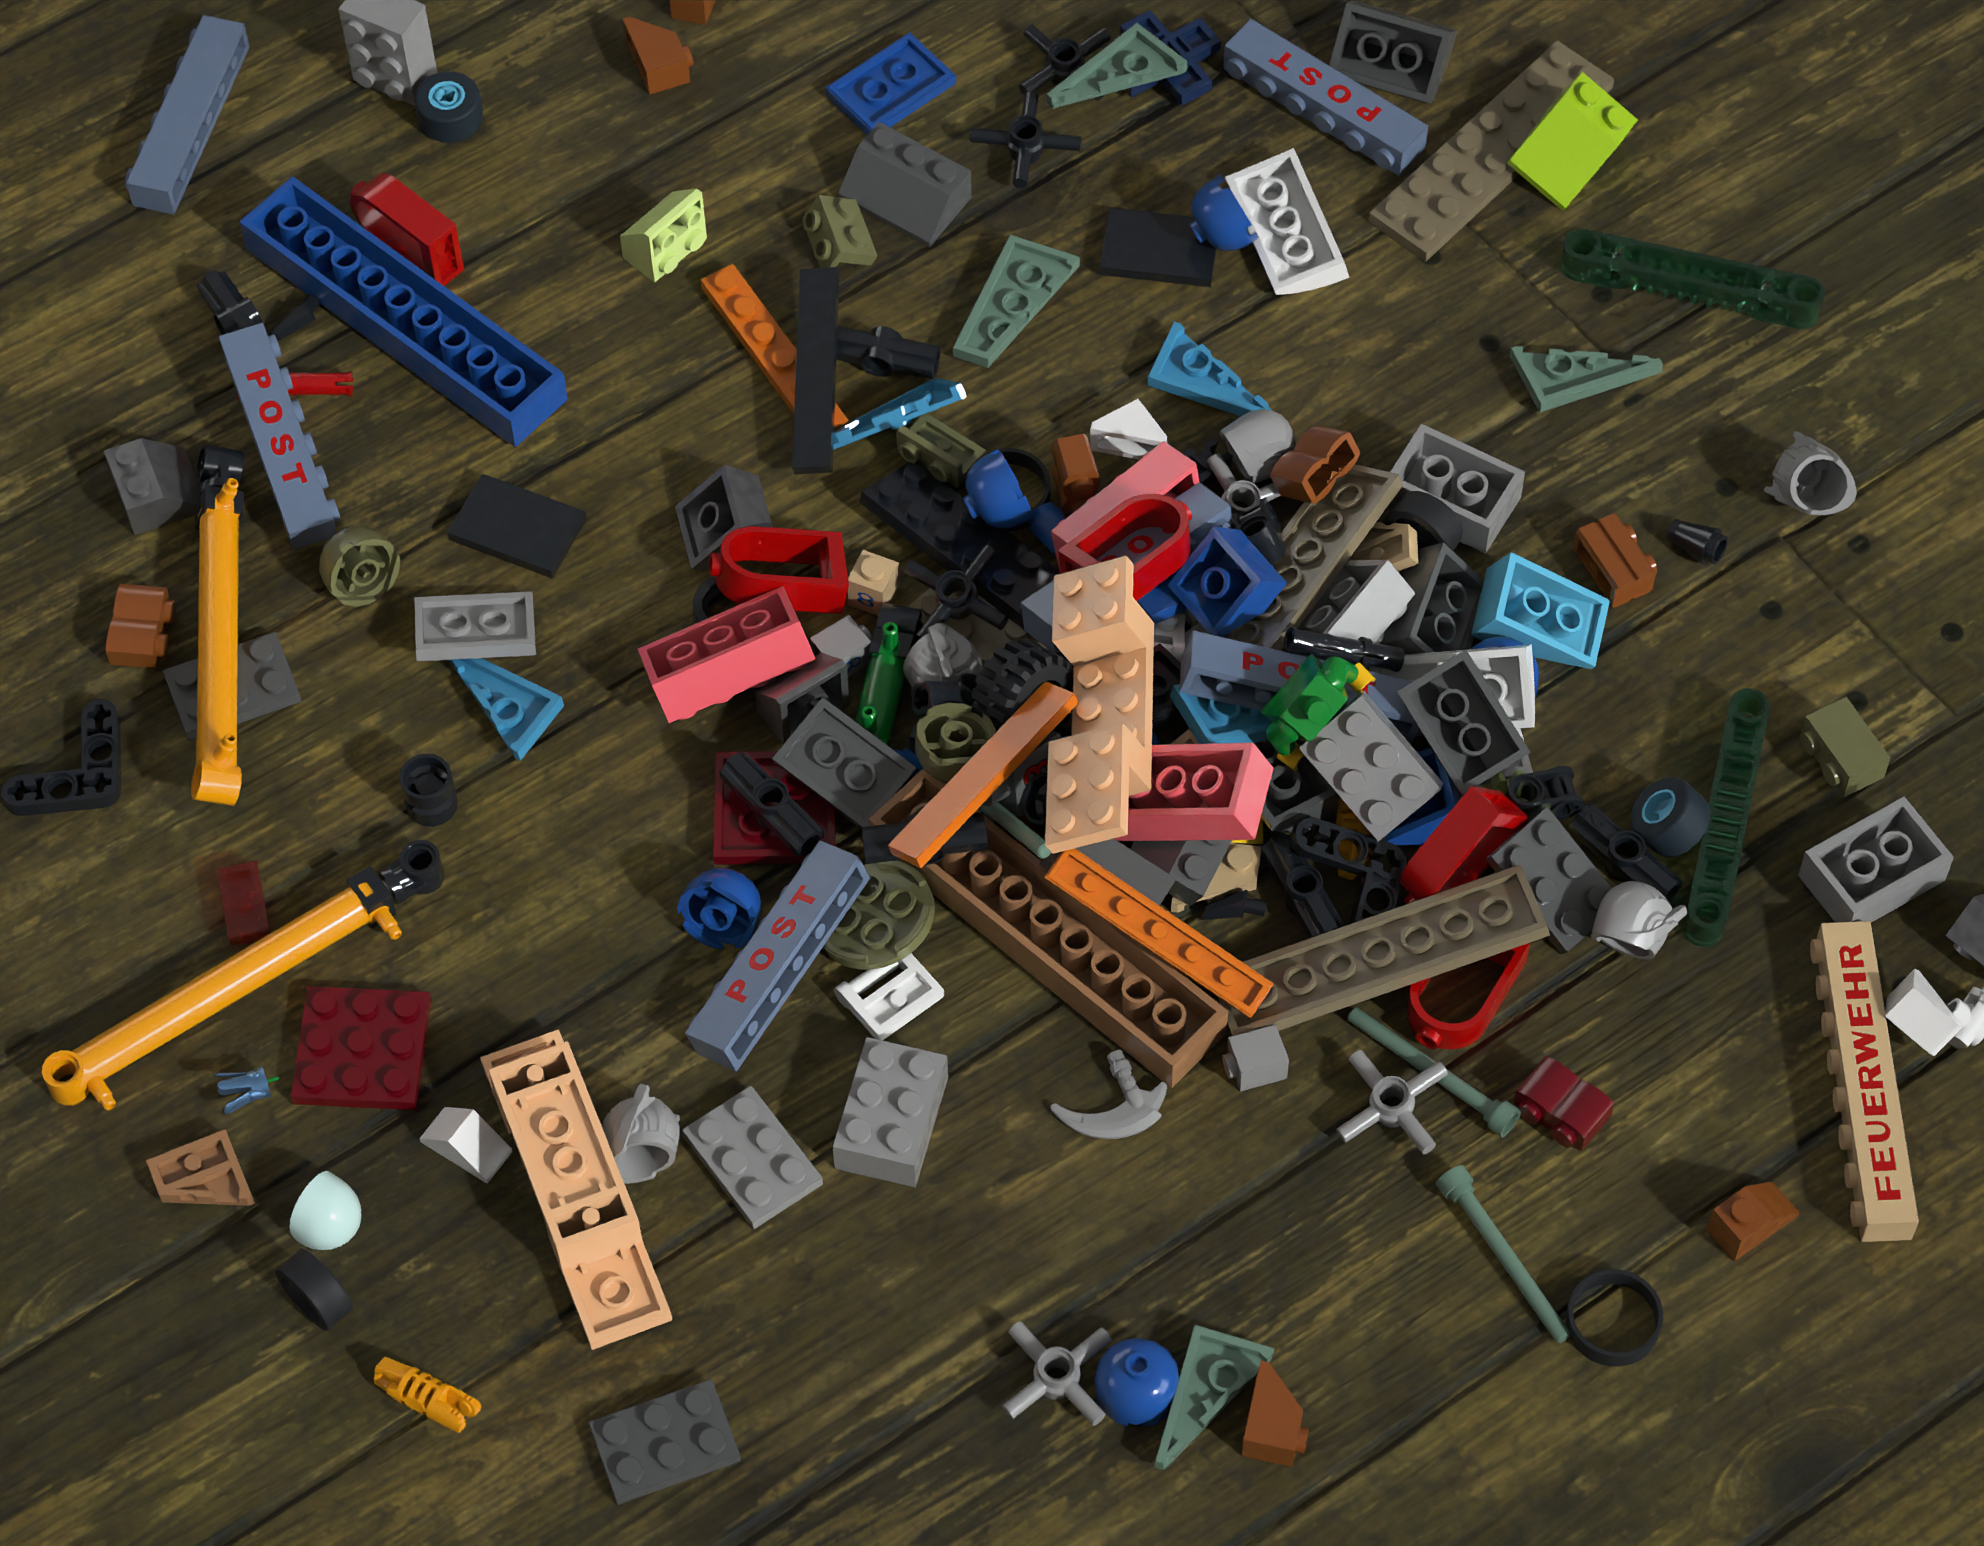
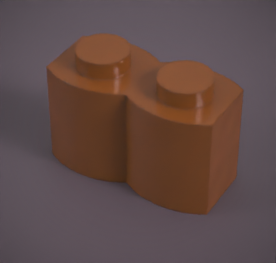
M1315 425L1300 437L1294 450L1287 452L1276 462L1270 477L1280 496L1313 504L1322 500L1330 492L1336 478L1345 475L1352 469L1361 452L1350 432Z
M1084 433L1056 439L1051 450L1055 463L1051 474L1065 518H1068L1083 506L1089 498L1098 494L1097 489L1100 485V476L1089 440Z
M131 584L119 585L106 642V654L110 665L157 669L160 657L165 658L167 656L169 638L165 631L167 624H173L176 605L174 600H170L166 587Z

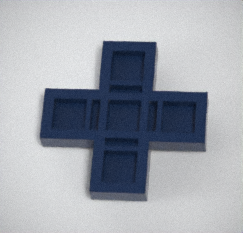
M1151 10L1120 25L1121 36L1134 24L1138 23L1187 60V71L1183 74L1124 89L1130 98L1161 82L1183 106L1212 90L1211 78L1197 63L1220 51L1221 40L1201 17L1172 33L1167 30Z

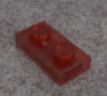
M252 861L217 868L230 945L258 941L269 935L270 928L258 862Z

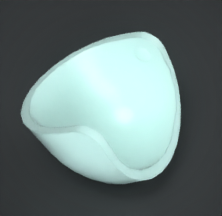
M324 1171L318 1174L305 1187L295 1204L290 1219L292 1237L302 1245L316 1250H331L347 1243L356 1234L362 1218L361 1205L357 1195L346 1182L331 1172Z

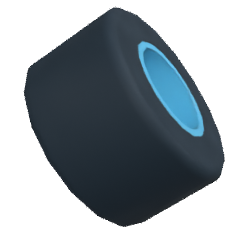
M444 71L430 75L420 83L415 92V109L418 123L423 133L433 140L450 143L467 139L478 130L482 123L483 108L480 91L476 83L465 74L455 71Z
M1677 777L1663 778L1645 789L1634 803L1630 815L1631 828L1643 838L1645 844L1655 853L1664 857L1678 856L1690 850L1705 834L1710 822V807L1706 800L1686 781Z

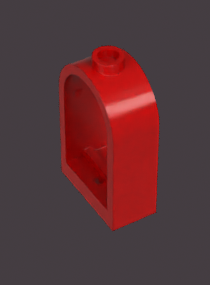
M379 173L368 183L360 181L352 188L350 207L360 226L443 286L464 270L456 224L398 179L387 173Z
M1142 494L1131 497L1120 503L1058 550L1061 574L1100 563L1097 561L1099 557L1139 529L1148 527L1168 529L1175 534L1133 567V598L1138 601L1181 568L1188 560L1191 552L1189 521L1192 519V513L1184 502L1169 496Z
M758 526L742 527L730 532L724 538L720 553H710L709 576H715L717 587L722 594L739 605L783 586L795 611L843 613L849 582L842 532ZM748 560L819 565L821 578L757 574L741 568L736 562Z
M1471 786L1414 854L1403 870L1400 884L1408 892L1404 898L1405 903L1409 904L1477 880L1489 867V863L1485 858L1523 826L1529 817L1501 791Z
M1530 943L1487 957V959L1505 967V970L1480 1011L1467 1021L1445 1023L1434 1019L1423 1009L1419 1001L1420 995L1431 978L1411 984L1407 1005V1018L1412 1030L1416 1034V1040L1429 1049L1440 1048L1448 1050L1460 1049L1477 1041L1485 1032L1526 964Z

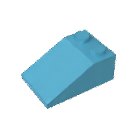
M1510 552L1486 570L1471 635L1480 640L1496 636L1511 637L1524 645L1532 644V653L1535 658L1593 669L1596 666L1610 600Z

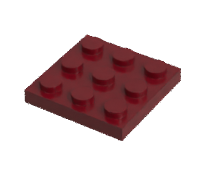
M778 751L747 752L772 778L779 779L785 783L789 796L823 829L824 838L821 841L836 847V810L774 764L772 758ZM716 752L714 865L802 864L806 856L801 855L797 857L771 830L761 827L755 820V813L720 778L719 771L723 768L727 759L737 752ZM768 802V803H766V804H764V805H766V806H775V805H777V804H779V803H777V802Z
M307 986L291 1090L292 1103L294 1105L417 1110L432 1001L430 992Z

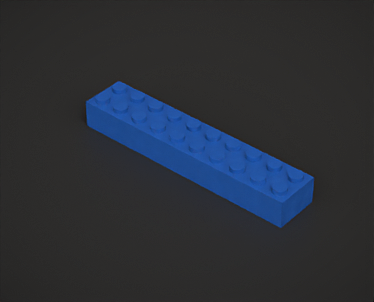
M293 176L239 222L248 251L306 294L315 296L321 305L515 448L568 400L563 372Z

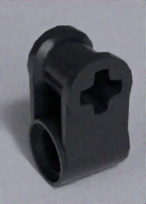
M1266 497L1260 499L1259 505L1240 515L1236 512L1231 514L1235 529L1241 530L1271 565L1284 555L1286 547L1280 531L1281 524Z
M1557 766L1545 771L1517 775L1510 780L1506 796L1529 819L1545 807H1548L1557 819L1572 817L1585 807L1583 798L1576 793L1572 782L1574 773L1569 766ZM1518 798L1526 799L1529 802L1520 801Z

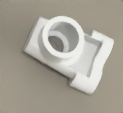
M1972 987L1964 1001L1956 998L1947 1005L1963 1026L1948 1042L1957 1049L1967 1048L1969 1045L1976 1046L1984 1038V987L1983 989Z

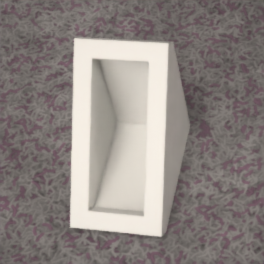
M1139 399L1093 421L1090 428L1091 450L1141 460L1146 453L1151 452L1163 441L1167 443L1166 434Z
M1914 969L1887 996L1885 1017L1933 1056L1963 1028L1926 978L1917 969Z
M444 1107L419 1138L421 1143L487 1184L512 1153V1148L474 1109Z

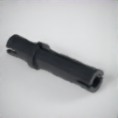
M1289 627L1284 638V650L1288 653L1294 652L1304 655L1312 653L1315 657L1323 659L1337 656L1354 665L1361 663L1365 668L1370 666L1399 672L1405 658L1402 647L1372 643V640L1367 637H1359L1356 640ZM1316 643V644H1322V645H1327V646H1333V647H1337V649H1332V648H1327V647L1316 646V645H1313V644ZM1355 650V651L1365 652V653H1369V654H1375V656L1365 655V654L1356 653V652H1352V651Z

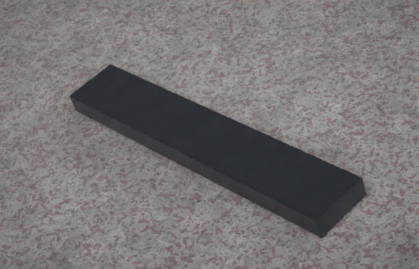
M837 267L800 269L792 469L795 475L833 472L839 271Z

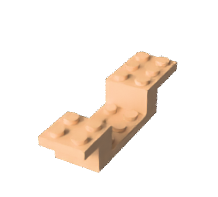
M1127 555L1054 576L1052 642L1074 666L1073 693H1075L1078 704L1072 710V736L1049 741L1045 846L1052 854L1128 835L1129 796L1151 791L1154 622L1133 598L1134 564Z
M558 1029L480 1057L508 1134L512 1133L541 1208L551 1246L591 1350L672 1321L671 1311L642 1241L637 1214L568 1041H563Z

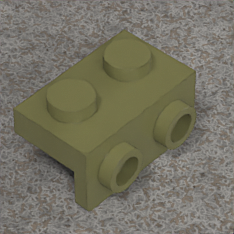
M818 195L803 217V225L819 267H837L839 262L871 266L878 255L857 200Z
M927 413L923 414L910 429L901 425L896 431L897 451L906 461L910 463L918 462L930 471L935 479L943 483L948 482L957 489L966 481L967 473L973 463L979 457L986 454L984 448Z

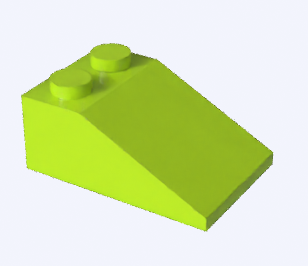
M1581 72L1562 90L1507 161V164L1563 211L1619 146L1638 119L1585 73Z

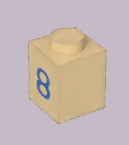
M862 550L848 577V605L878 616L882 603L892 604L900 589L899 562Z

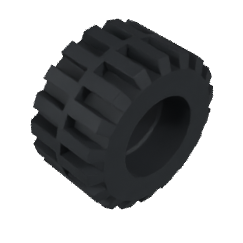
M1019 639L1017 642L1014 640L1009 641L1004 649L999 647L994 651L993 657L987 659L983 664L984 669L981 674L978 673L975 680L977 686L972 692V698L975 699L972 704L973 713L981 718L983 713L988 716L997 732L1045 681L1073 692L1074 669L1072 664L1065 658L1027 639ZM1069 713L1053 730L1060 733L1062 726L1065 722L1068 723L1072 715Z

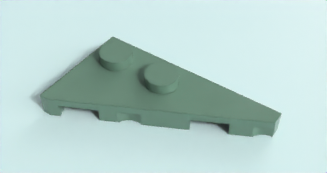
M1136 23L1047 93V104L1052 108H1057L1180 75L1187 71V60Z
M1522 346L1512 347L1510 351V358L1539 412L1660 374L1663 367L1660 358L1653 359L1642 355H1632V360L1608 359V353L1565 352L1562 349H1549V354L1523 352Z
M1195 1325L1154 1468L1165 1470L1258 1374L1260 1360L1271 1361L1275 1348Z

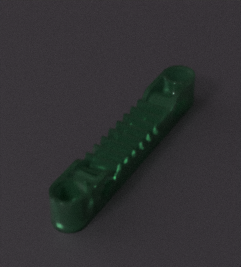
M1589 229L1572 230L1564 239L1560 268L1567 278L1578 282L1611 289H1623L1631 285L1633 291H1637L1642 286L1645 287L1647 294L1660 290L1662 297H1667L1670 293H1674L1676 299L1680 301L1685 296H1688L1694 304L1702 299L1708 307H1711L1715 302L1720 304L1722 310H1726L1729 306H1734L1736 313H1741L1745 310L1746 314L1759 321L1796 329L1810 328L1817 323L1825 297L1823 285L1817 279L1809 276ZM1619 249H1622L1621 255L1618 254ZM1614 271L1618 272L1616 277L1613 276ZM1767 281L1771 282L1770 287L1766 286ZM1762 303H1766L1764 309L1761 308Z
M1752 688L1741 689L1733 694L1723 728L1708 803L1710 807V822L1700 841L1686 908L1687 915L1683 923V933L1686 939L1698 947L1716 945L1724 934L1729 916L1770 711V702L1761 691ZM1742 714H1749V715H1752L1753 717H1746V716H1743ZM1699 917H1707L1711 919L1713 922H1703L1699 919Z

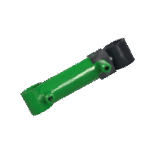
M882 603L869 649L870 662L854 721L890 747V738L906 679L903 673V665L908 652L918 641L915 635L921 628L918 618H922V609Z

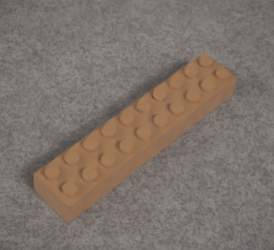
M922 769L869 818V826L904 822L909 815L920 812L946 784L933 778ZM986 816L988 849L945 854L941 861L924 865L922 868L904 860H899L913 866L922 874L933 895L1150 1072L1165 1082L1171 1089L1227 1034L1228 1010L1173 966L1046 881L1044 877L1047 871L1045 867L1040 865L1041 860Z

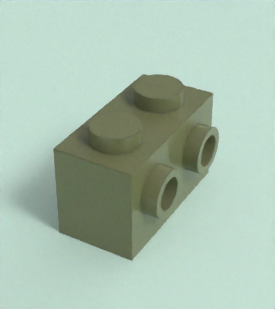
M1847 697L1805 716L1800 734L1801 744L1806 753L1810 756L1813 755L1821 765L1824 778L1828 784L1835 786L1843 797L1885 777L1890 756Z

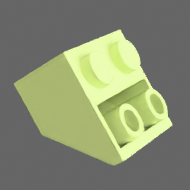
M698 189L671 192L620 235L623 259L654 283L664 274L671 273L685 256L691 251L698 250L703 245L705 239H707L702 192Z

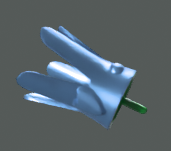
M262 1066L248 1072L213 1073L215 1077H235L218 1082L217 1087L220 1095L247 1092L225 1105V1115L252 1101L271 1097L268 1083L279 1080L278 1076L266 1079Z

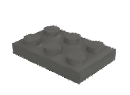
M276 632L238 644L237 724L302 702ZM198 658L163 670L188 741L197 738Z
M823 697L772 758L774 764L860 829L861 827L869 826V818L918 772L917 767Z
M1548 807L1540 809L1485 858L1496 873L1521 864L1547 923L1550 934L1547 938L1560 954L1570 951L1592 931L1601 900L1611 889V886Z
M712 1379L589 1422L617 1505L741 1461L739 1450Z

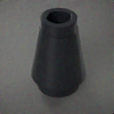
M1678 519L1672 522L1667 532L1668 541L1673 542L1674 545L1703 565L1708 563L1716 565L1722 559L1728 545V537L1722 534L1721 529Z

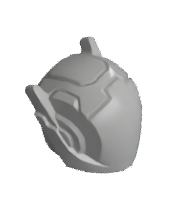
M1266 409L1250 411L1219 431L1220 437L1226 440L1227 448L1233 456L1232 460L1238 471L1246 481L1254 484L1270 479V473L1276 462L1284 454L1294 450L1296 446V437L1289 422L1281 414Z
M1794 431L1792 436L1795 438V442L1782 453L1773 472L1772 487L1766 486L1764 492L1775 496V500L1809 515H1829L1848 508L1855 501L1857 492L1853 476L1846 464L1830 448L1808 436L1806 437L1800 432Z
M937 623L928 627V634L924 635L914 644L908 652L903 665V673L912 688L916 682H957L964 673L978 676V673L981 674L982 672L981 658L974 645L964 635L944 623Z
M1639 881L1623 882L1611 888L1601 900L1592 928L1591 938L1596 942L1602 941L1610 948L1622 954L1638 959H1653L1664 944L1668 932L1678 925L1677 922L1687 915V909L1685 905L1672 908L1661 892L1646 883Z
M644 1084L638 1086L634 1097L623 1100L614 1106L602 1122V1129L624 1184L654 1179L657 1172L670 1167L676 1158L680 1131L678 1122L680 1117L678 1114H674L661 1100L649 1097L650 1088Z

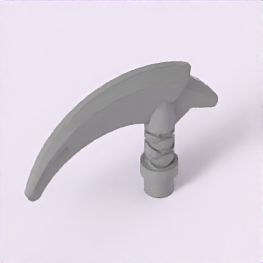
M1116 1050L1108 1054L1107 1059L1111 1066L1110 1071L1113 1077L1118 1079L1119 1086L1122 1088L1126 1099L1125 1102L1112 1110L1095 1114L1073 1112L1055 1103L1051 1105V1111L1054 1115L1076 1132L1099 1139H1120L1146 1130L1162 1117L1158 1110L1165 1098L1167 1084L1161 1082L1151 1092L1139 1089L1131 1074L1132 1067L1129 1060L1125 1059L1122 1050Z

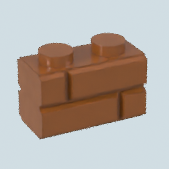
M1613 513L1599 519L1596 523L1592 522L1578 528L1575 532L1572 549L1605 598L1610 600L1609 604L1611 607L1616 608L1629 602L1632 598L1636 599L1650 593L1657 574V566L1651 554H1643L1638 547L1636 533L1630 524L1626 523L1623 525L1617 514Z

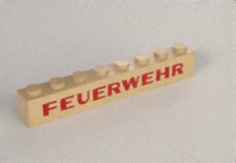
M1871 921L1821 923L1817 938L1811 940L1810 954L1812 963L1819 965L1820 975L1816 977V994L1818 1000H1824L1826 1012L1822 1013L1821 1018L1822 1033L1824 1037H1830L1831 1049L1827 1052V1066L1829 1074H1835L1837 1087L1833 1089V1105L1835 1112H1841L1843 1125L1839 1126V1145L1841 1150H1847L1849 1163H1845L1844 1168L1845 1184L1847 1188H1853L1855 1201H1852L1850 1205L1851 1223L1853 1227H1859L1861 1242L1912 1240L1919 1220Z

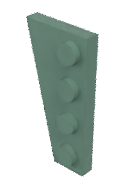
M1010 235L953 347V357L989 368L1080 266V257Z

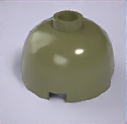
M360 526L344 528L325 543L320 554L319 573L327 590L344 605L358 607L371 604L377 600L374 595L378 594L383 588L388 591L399 574L400 557L398 553L394 550L389 540L371 528Z
M944 703L930 708L927 711V716L922 720L920 718L915 733L916 756L923 769L933 778L948 783L996 733V728L988 716L983 713L981 718L979 715L971 712L972 706L963 703Z

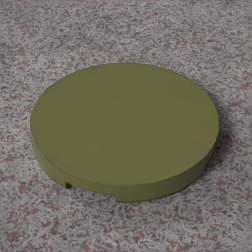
M899 860L864 865L870 880L823 946L825 952L839 964L861 970L886 967L911 954L928 935L935 915L933 894L922 874L913 866Z

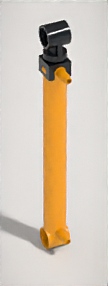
M203 444L196 466L197 482H202L200 487V498L195 507V529L199 530L197 744L196 767L192 778L191 797L192 800L234 806L239 796L242 778L241 768L237 766L239 522L244 511V492L239 491L238 485L243 471L244 453L239 450Z
M415 840L408 843L402 849L400 858L378 869L377 874L371 866L367 867L346 880L348 888L181 987L72 1051L60 1050L52 1053L42 1065V1075L51 1097L57 1103L64 1106L75 1105L82 1102L91 1091L97 1102L101 1103L105 1110H111L116 1106V1101L112 1097V1092L104 1082V1079L367 923L370 924L372 929L380 925L382 930L391 939H398L402 931L393 917L397 914L394 903L399 905L416 893L422 895L435 892L444 881V869L438 848L432 842L426 840ZM420 865H429L427 868L423 870L415 869ZM65 1075H74L70 1080L59 1082Z

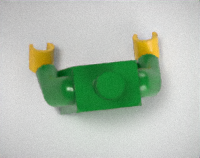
M1312 653L1260 711L1272 721L1266 730V736L1278 752L1277 759L1296 771L1298 769L1297 764L1303 756H1306L1299 749L1300 745L1295 741H1312L1346 703L1348 697L1344 687L1345 683L1359 695L1369 682L1376 680L1361 663L1354 665L1337 656L1330 657L1322 663Z

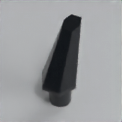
M308 294L300 305L291 307L268 335L275 334L277 341L312 323L316 319L313 312L319 306L320 301L315 296Z
M1244 890L1206 906L1202 921L1232 918L1243 919L1244 913L1264 916L1267 900L1247 897L1248 890Z

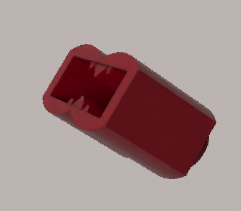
M1545 1056L1516 1090L1514 1105L1521 1110L1520 1116L1531 1124L1538 1123L1548 1127L1551 1130L1552 1137L1560 1145L1567 1148L1572 1146L1583 1151L1612 1116L1614 1102L1592 1084L1579 1079L1566 1066Z

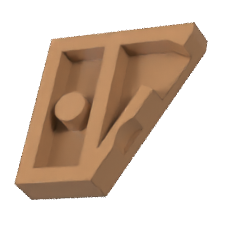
M226 1129L146 1160L160 1199L164 1203L242 1206L254 1204L253 1197Z

